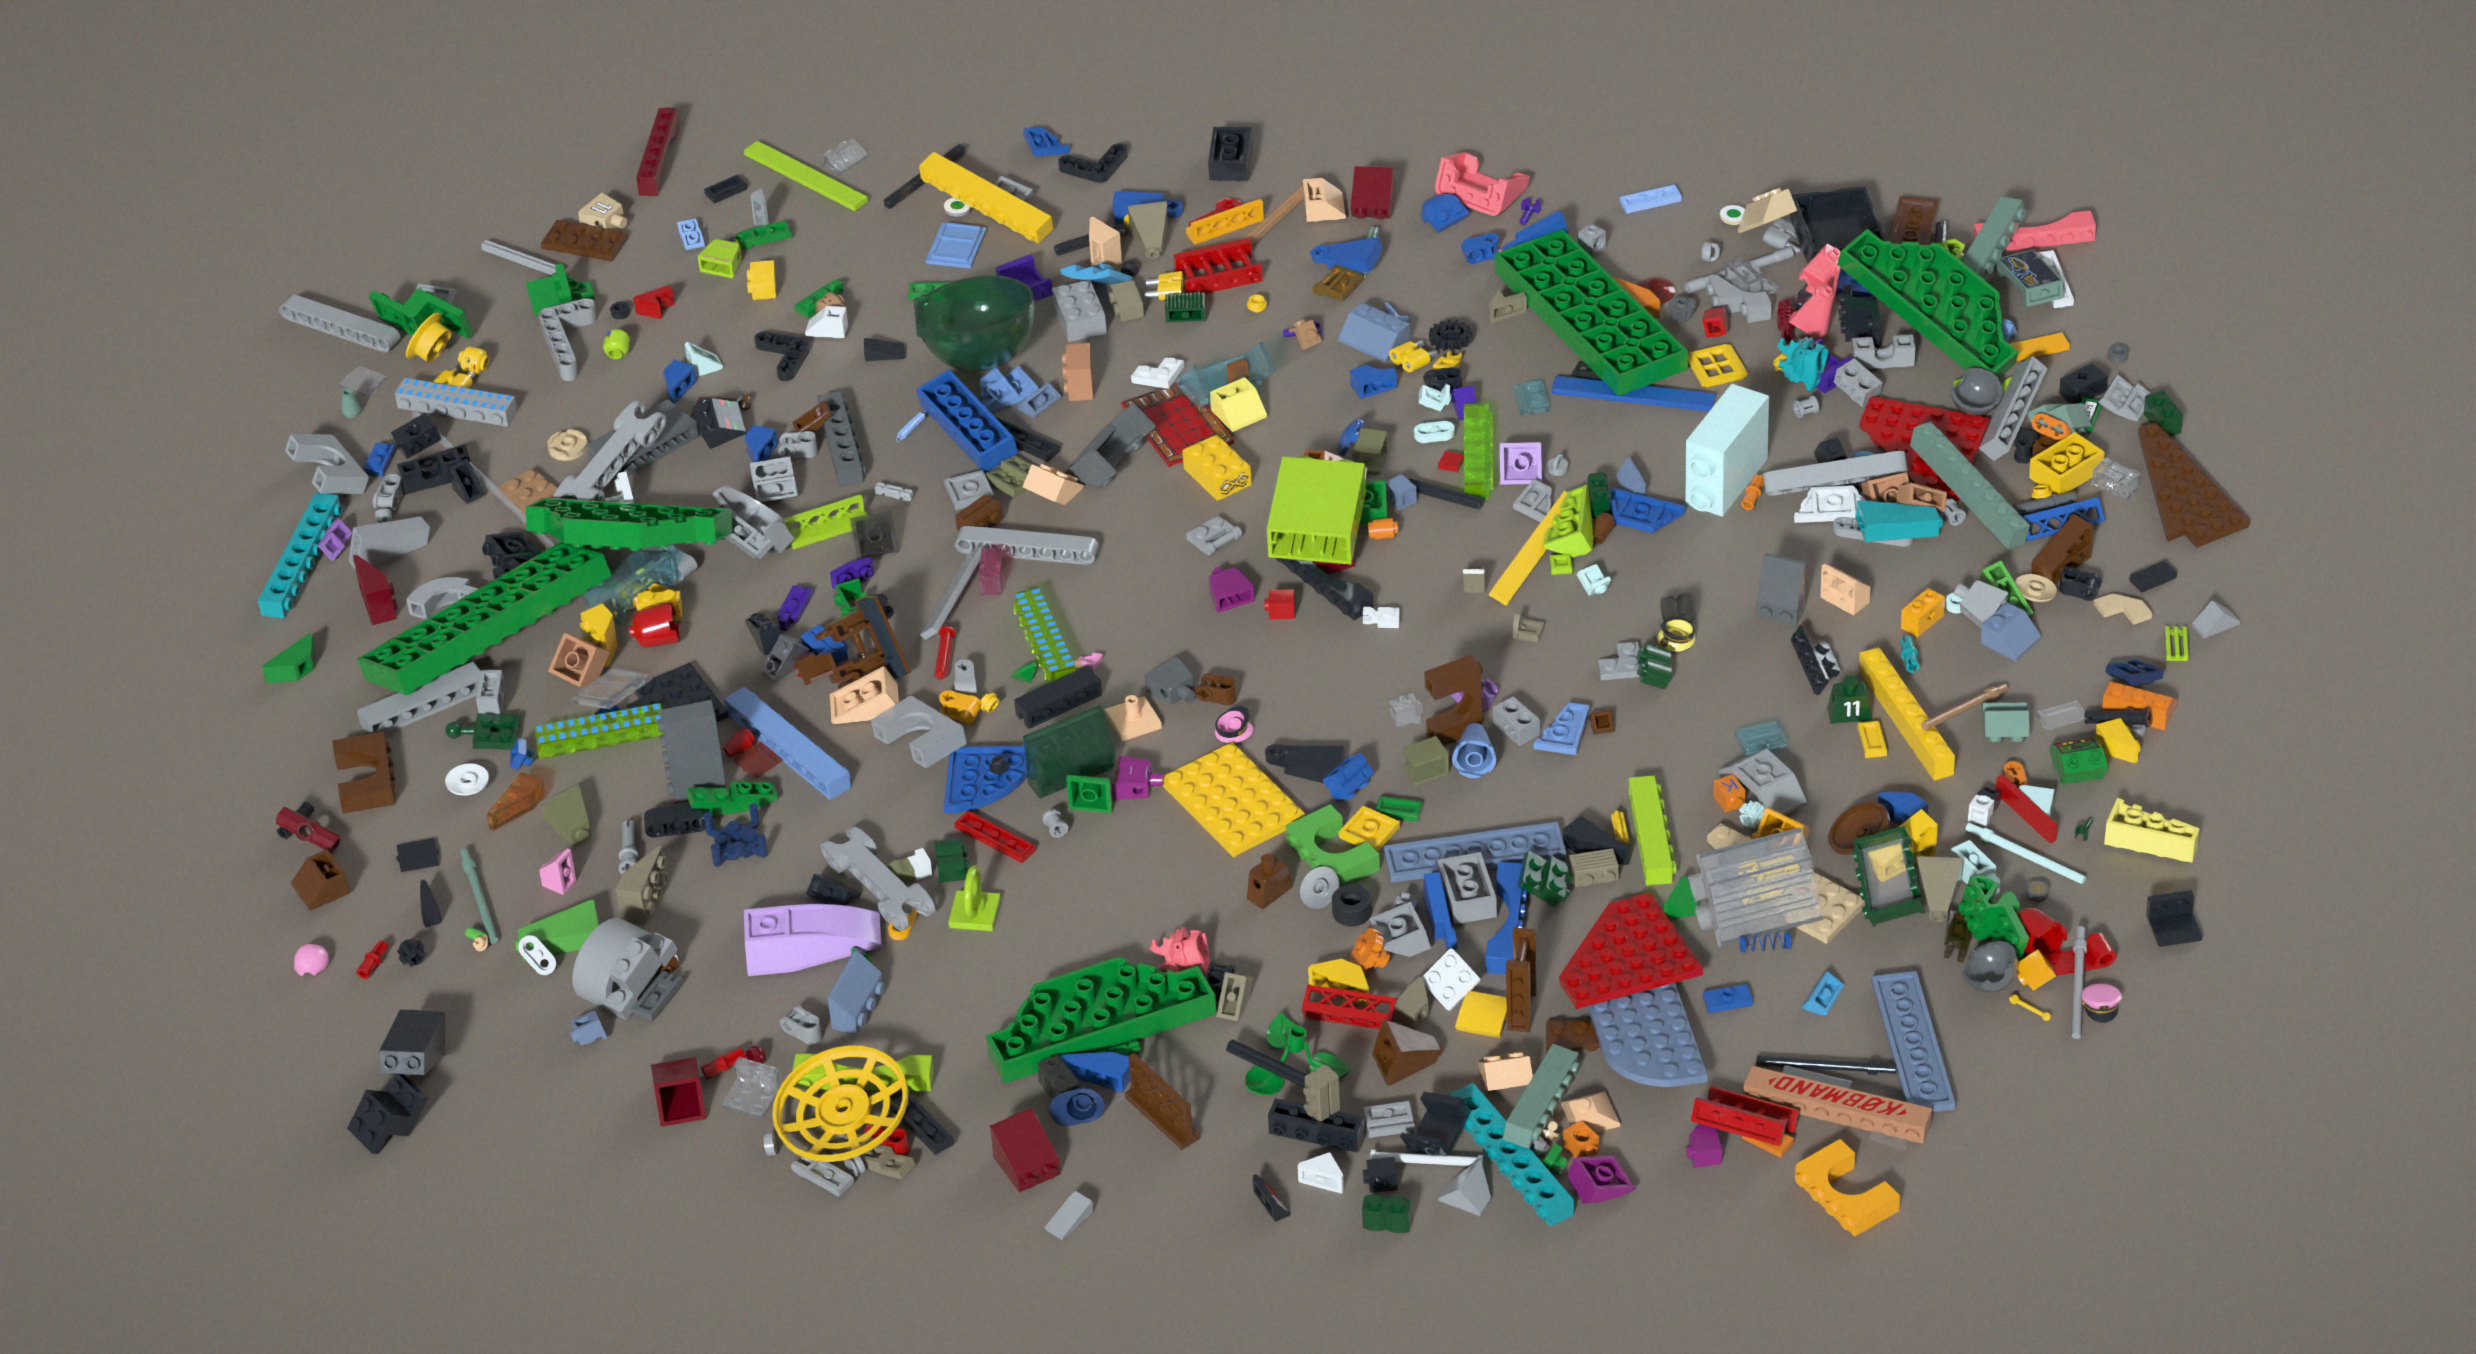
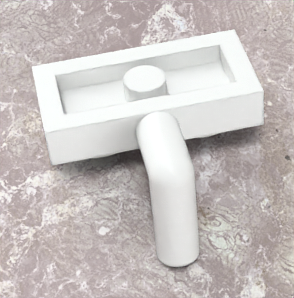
M626 471L618 473L617 479L614 481L617 492L621 491V495L604 498V500L607 502L634 503Z

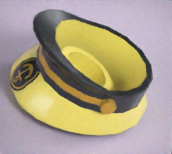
M1680 618L1662 622L1660 625L1661 630L1657 636L1660 646L1672 652L1686 650L1696 640L1694 626L1687 620Z

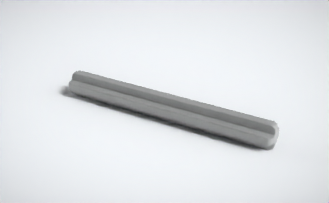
M485 240L481 244L482 250L551 276H553L552 273H556L555 264L489 240Z

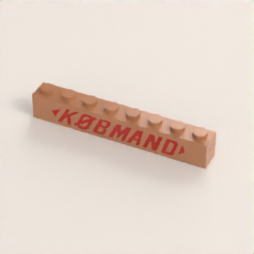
M1756 1066L1751 1067L1744 1083V1095L1799 1110V1115L1924 1144L1931 1126L1932 1108Z

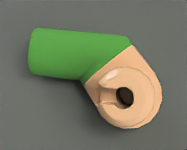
M473 927L467 928L465 936L474 940L473 946L477 951H484L489 944L488 935Z

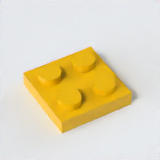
M1362 806L1341 828L1339 838L1356 846L1368 842L1378 852L1398 831L1400 821Z

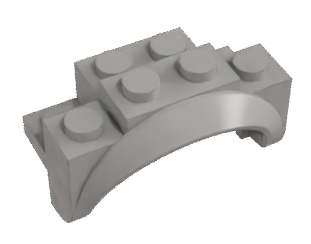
M723 486L713 493L719 502L714 508L731 509L732 534L726 536V539L753 559L755 557L761 559L771 548L781 553L795 539L787 529L785 520L754 498L731 486Z

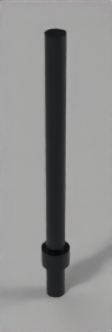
M1757 1056L1756 1065L1782 1067L1786 1065L1797 1068L1868 1072V1075H1877V1073L1896 1074V1065L1878 1064V1061L1862 1063Z

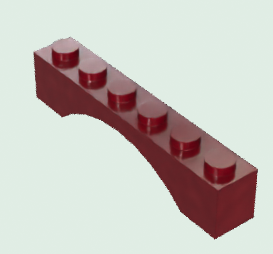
M665 107L658 109L636 176L640 196H658L667 148L671 140L677 138L680 128L677 108Z

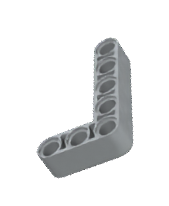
M581 299L545 308L539 312L541 332L562 380L572 381L578 377L576 358L564 331L590 325L597 320L595 304L592 299Z

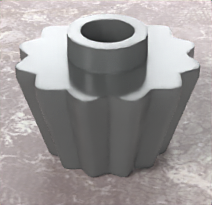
M1687 296L1672 298L1668 306L1672 318L1678 322L1689 321L1694 313L1696 302Z

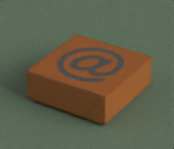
M1243 358L1227 364L1229 383L1244 377L1249 379L1248 362L1246 359Z

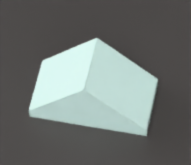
M689 342L685 343L687 364L695 367L696 377L723 368L717 355Z
M2027 785L2020 786L2019 790L2051 818L2054 789Z

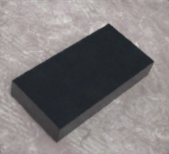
M735 175L705 188L704 193L715 204L747 190V184L738 175Z
M2162 561L2131 574L2129 581L2142 593L2177 578V572L2166 561Z

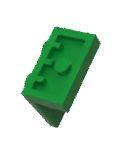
M562 263L555 265L556 273H552L553 276L526 282L534 316H539V312L542 309L572 302L571 291Z

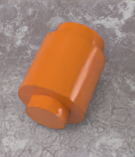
M1393 518L1374 519L1373 522H1368L1370 539L1395 538V534H1399L1397 521L1393 522Z

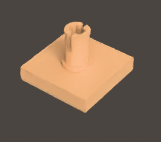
M1129 695L1125 698V703L1105 709L1106 717L1122 742L1162 729L1160 719L1145 696L1137 698L1135 695Z

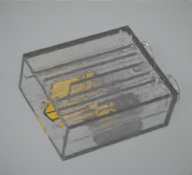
M1801 827L1695 854L1699 873L1688 875V880L1694 902L1705 899V904L1694 906L1701 933L1713 930L1718 947L1740 942V935H1744V937L1748 935L1752 939L1756 934L1760 937L1766 933L1771 934L1823 920L1812 858Z

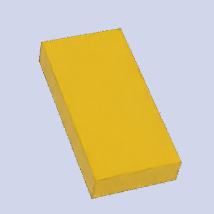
M1879 721L1857 723V730L1865 758L1887 756V748Z

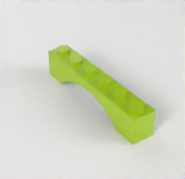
M795 1054L793 1070L816 1054ZM908 1055L896 1061L906 1078L908 1091H931L934 1073L932 1055ZM832 1062L836 1072L848 1069L863 1070V1068L847 1067ZM822 1064L808 1072L794 1087L799 1090H808L815 1082L827 1076L824 1065ZM885 1065L874 1067L872 1070V1074L880 1078L886 1087L898 1081L893 1071ZM848 1077L838 1080L840 1085H856L859 1078ZM867 1081L863 1089L871 1091H880L879 1088L870 1081ZM830 1083L826 1084L819 1090H830Z

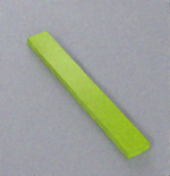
M759 141L744 149L745 156L853 211L868 203L867 196Z

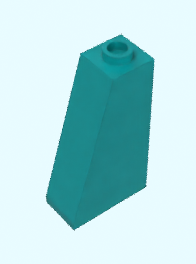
M1862 500L1856 503L1855 519L1865 542L1939 536V528H1942L1943 525L1942 516L1938 515L1935 507Z

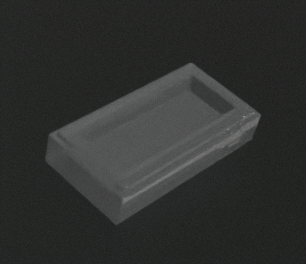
M2077 700L2037 711V718L2046 731L2086 719L2084 718L2085 711Z

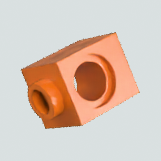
M1581 1120L1563 1130V1147L1574 1157H1594L1599 1153V1136Z

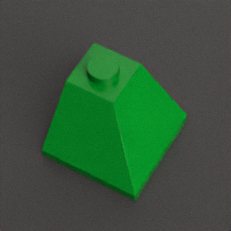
M1067 775L1069 809L1112 813L1110 779Z

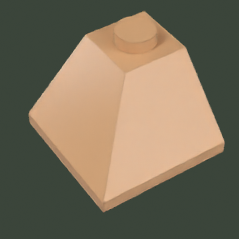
M1605 1091L1561 1102L1570 1126L1582 1120L1595 1133L1620 1127V1122Z

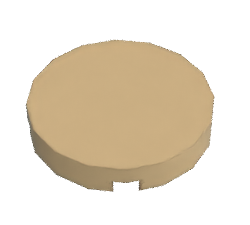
M569 429L563 433L562 431L556 432L547 441L550 456L557 460H574L587 451L586 444H588L586 436L578 430Z

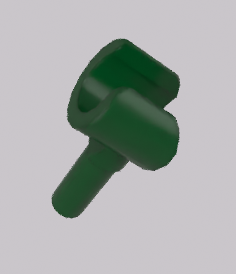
M2089 818L2085 825L2076 826L2075 838L2079 834H2083V841L2088 840V829L2093 823L2092 818Z

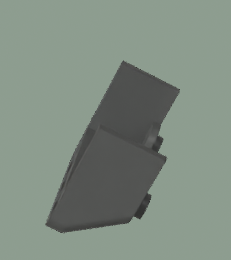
M1134 403L1131 404L1099 431L1064 473L1078 478L1080 482L1097 488L1099 486L1104 488L1112 480L1111 477L1116 474L1117 471L1114 468L1130 450L1135 452L1143 444L1141 442L1142 438L1151 432L1156 425Z

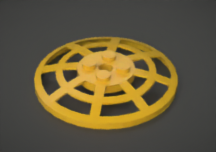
M842 1046L820 1052L798 1065L781 1084L773 1104L774 1127L785 1146L803 1158L819 1162H835L857 1157L881 1144L899 1125L908 1103L907 1081L900 1066L894 1059L877 1049L865 1046ZM846 1057L868 1058L863 1070L848 1069L836 1072L832 1060ZM876 1061L890 1068L897 1076L898 1081L886 1087L880 1078L872 1074ZM822 1064L824 1065L827 1076L815 1082L806 1092L794 1087L808 1072ZM848 1077L859 1078L856 1085H840L838 1079ZM867 1081H870L879 1088L880 1092L868 1097L863 1089ZM830 1083L831 1089L825 1092L820 1099L813 1096L820 1088ZM902 1089L900 1109L895 1118H888L890 1095ZM790 1095L800 1100L796 1111V1123L782 1124L783 1107L785 1100ZM883 1100L881 1115H870L871 1105ZM807 1104L816 1107V1118L804 1121V1112ZM848 1107L846 1111L838 1112L839 1109ZM864 1123L874 1125L868 1132L857 1137L855 1130ZM820 1125L826 1132L818 1140L807 1131L808 1128ZM881 1126H888L877 1138L860 1147L859 1143L871 1137ZM800 1131L802 1136L814 1146L808 1152L800 1150L790 1142L785 1133ZM835 1134H847L849 1140L843 1143H828ZM851 1147V1151L841 1154L818 1155L823 1148L842 1149Z

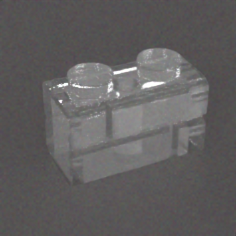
M2105 457L2092 471V485L2128 501L2140 489L2142 474L2135 469H2130L2117 461H2112Z

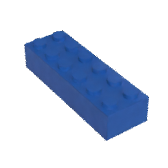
M950 369L916 389L922 408L966 455L984 471V474L1001 464L1002 460L1018 453L1014 437Z

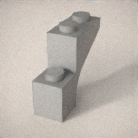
M1709 275L1706 292L1708 296H1711L1713 308L1725 307L1726 314L1740 311L1748 323L1771 319V302L1766 291L1758 293L1745 292L1718 275Z

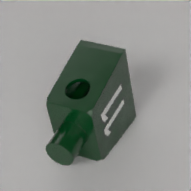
M1846 676L1844 683H1835L1833 685L1827 706L1831 724L1872 720L1865 684L1863 681H1857L1855 676Z

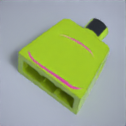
M734 237L728 238L727 241L715 239L698 255L700 272L729 278L735 277L742 259L739 242Z

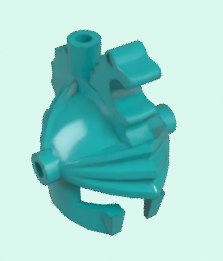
M1808 337L1800 338L1797 343L1791 340L1789 346H1785L1786 340L1781 338L1777 347L1787 358L1786 361L1780 360L1778 367L1782 368L1784 376L1790 382L1797 384L1802 381L1806 385L1807 391L1812 392L1820 383V374L1824 372L1829 350L1818 343L1814 348L1813 337L1810 339Z

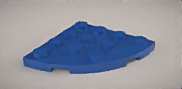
M1037 746L961 747L949 754L944 813H959L977 809L1010 794L1026 779L1032 770L1036 760ZM1002 756L1005 759V762L1008 764V770L1005 773L993 774L989 770L993 757Z

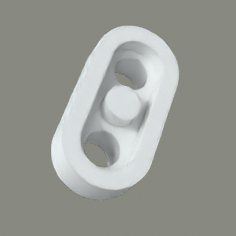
M533 935L524 936L518 945L521 955L539 974L547 975L552 973L556 967L554 956L537 937ZM532 942L534 948L527 950L525 948L526 943ZM547 959L549 964L543 967L540 965V961Z

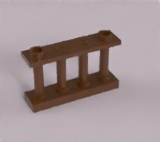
M1513 927V960H1507L1506 963L1507 1031L1530 1032L1531 996H1537L1536 929Z

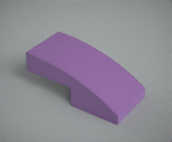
M336 519L323 535L318 547L333 561L345 547L344 543L352 535V532L340 519Z

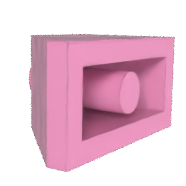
M568 848L553 856L539 870L542 886L562 895L576 882L572 853Z

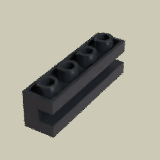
M1085 666L1014 699L1016 716L1020 720L1024 718V725L1031 729L1102 696L1101 680L1088 666Z

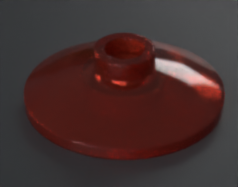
M1647 278L1637 284L1640 287L1649 289L1660 300V304L1668 302L1675 295L1674 285L1663 278Z

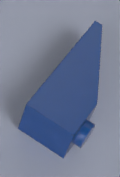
M1104 1052L1063 1054L1060 1056L1061 1074L1122 1093L1130 1083L1129 1059L1126 1055Z

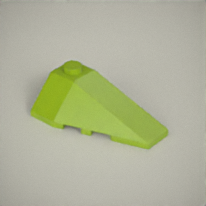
M1584 485L1568 491L1560 506L1561 512L1559 516H1554L1552 520L1554 523L1552 529H1547L1545 533V549L1561 554H1570L1571 557L1586 555L1592 551L1594 538L1588 485Z

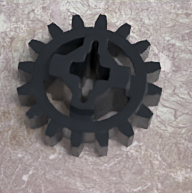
M1448 319L1447 322L1440 321L1439 325L1433 324V328L1429 329V341L1431 346L1436 345V349L1442 348L1443 351L1450 349L1453 352L1454 349L1461 350L1462 346L1468 347V343H1471L1472 329H1470V325L1465 326V322L1459 323L1458 320L1451 322Z

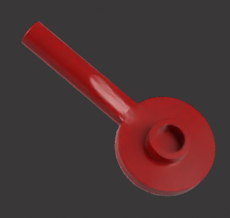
M1235 198L1221 199L1216 203V210L1189 222L1188 225L1190 227L1192 222L1243 204Z

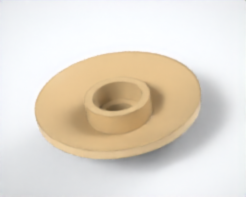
M2024 574L2015 580V584L2023 597L2028 600L2046 602L2056 596L2057 588L2055 584L2043 576Z

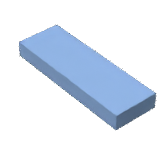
M1675 185L1620 197V204L1626 214L1682 201V196Z

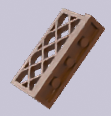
M1133 1053L1128 1056L1131 1089L1125 1092V1099L1181 1150L1199 1140L1200 1133L1192 1126L1191 1105L1137 1055Z

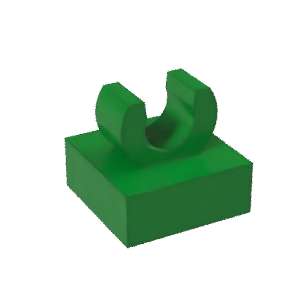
M1555 1143L1544 1159L1543 1164L1548 1170L1552 1169L1555 1174L1561 1175L1569 1161L1559 1156L1563 1148Z

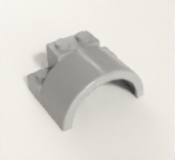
M612 918L606 920L591 932L577 955L572 975L574 991L576 995L627 1021L633 1013L632 1008L638 1002L637 998L658 968L661 965L666 967L678 948L672 940L656 932L651 934L624 919ZM613 981L620 986V989L612 993Z

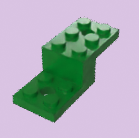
M417 288L405 304L399 300L394 301L386 294H380L374 290L369 294L371 303L380 320L412 336L420 325L436 312L442 314L441 324L452 332L467 339H470L473 335L464 309L460 306L455 307L449 304L443 298L435 297L429 291Z

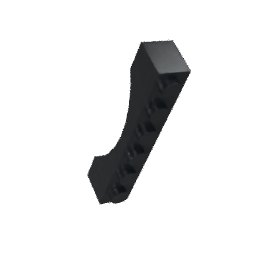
M1276 558L1278 562L1284 564L1292 573L1299 576L1304 583L1309 584L1318 594L1324 596L1331 604H1334L1344 615L1349 616L1352 620L1363 616L1364 607L1374 609L1373 593L1360 583L1347 582L1329 576L1321 571L1312 561Z

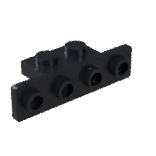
M1800 625L1790 640L1814 694L1820 695L1829 682L1827 675L1837 677L1841 670L1830 649V645L1822 640L1811 639L1806 627Z

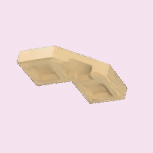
M2117 594L2094 599V606L2104 618L2123 612L2133 625L2152 619L2153 613L2142 600Z

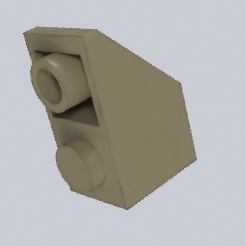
M1419 976L1413 983L1407 986L1400 996L1396 997L1397 1002L1393 1015L1394 1020L1413 1030H1416L1429 1017L1423 978Z

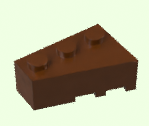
M2073 514L2032 560L2031 574L2043 576L2056 585L2060 581L2063 569L2068 567L2076 569L2086 562L2092 555L2094 525Z

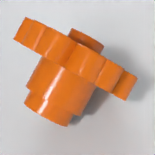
M1368 928L1365 934L1362 933L1354 944L1349 962L1361 966L1363 973L1368 968H1372V966L1383 968L1389 961L1390 953L1383 948L1384 938L1381 937V932L1374 928Z

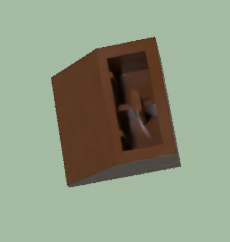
M327 849L308 857L291 881V886L309 911L350 894L346 874Z

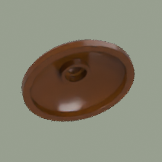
M1863 802L1846 810L1836 819L1829 831L1828 841L1832 849L1841 855H1852V849H1855L1853 840L1886 831L1890 820L1887 809L1878 802Z

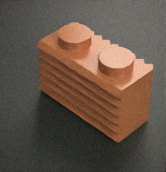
M1908 483L1898 487L1896 504L1935 507L1938 513L1945 510L1947 493L1922 485Z

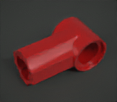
M868 1124V1126L864 1130V1134L868 1132L874 1125ZM880 1127L871 1136L872 1140L877 1138L886 1129ZM895 1128L892 1134L879 1144L892 1147L894 1154L907 1156L910 1152L906 1132L901 1128Z

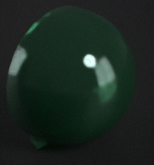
M978 276L965 278L942 285L928 294H922L921 297H916L913 300L916 335L921 337L928 350L937 359L950 367L968 372L992 370L1011 361L1028 342L1035 322V301L1031 288L1025 283L1009 277Z

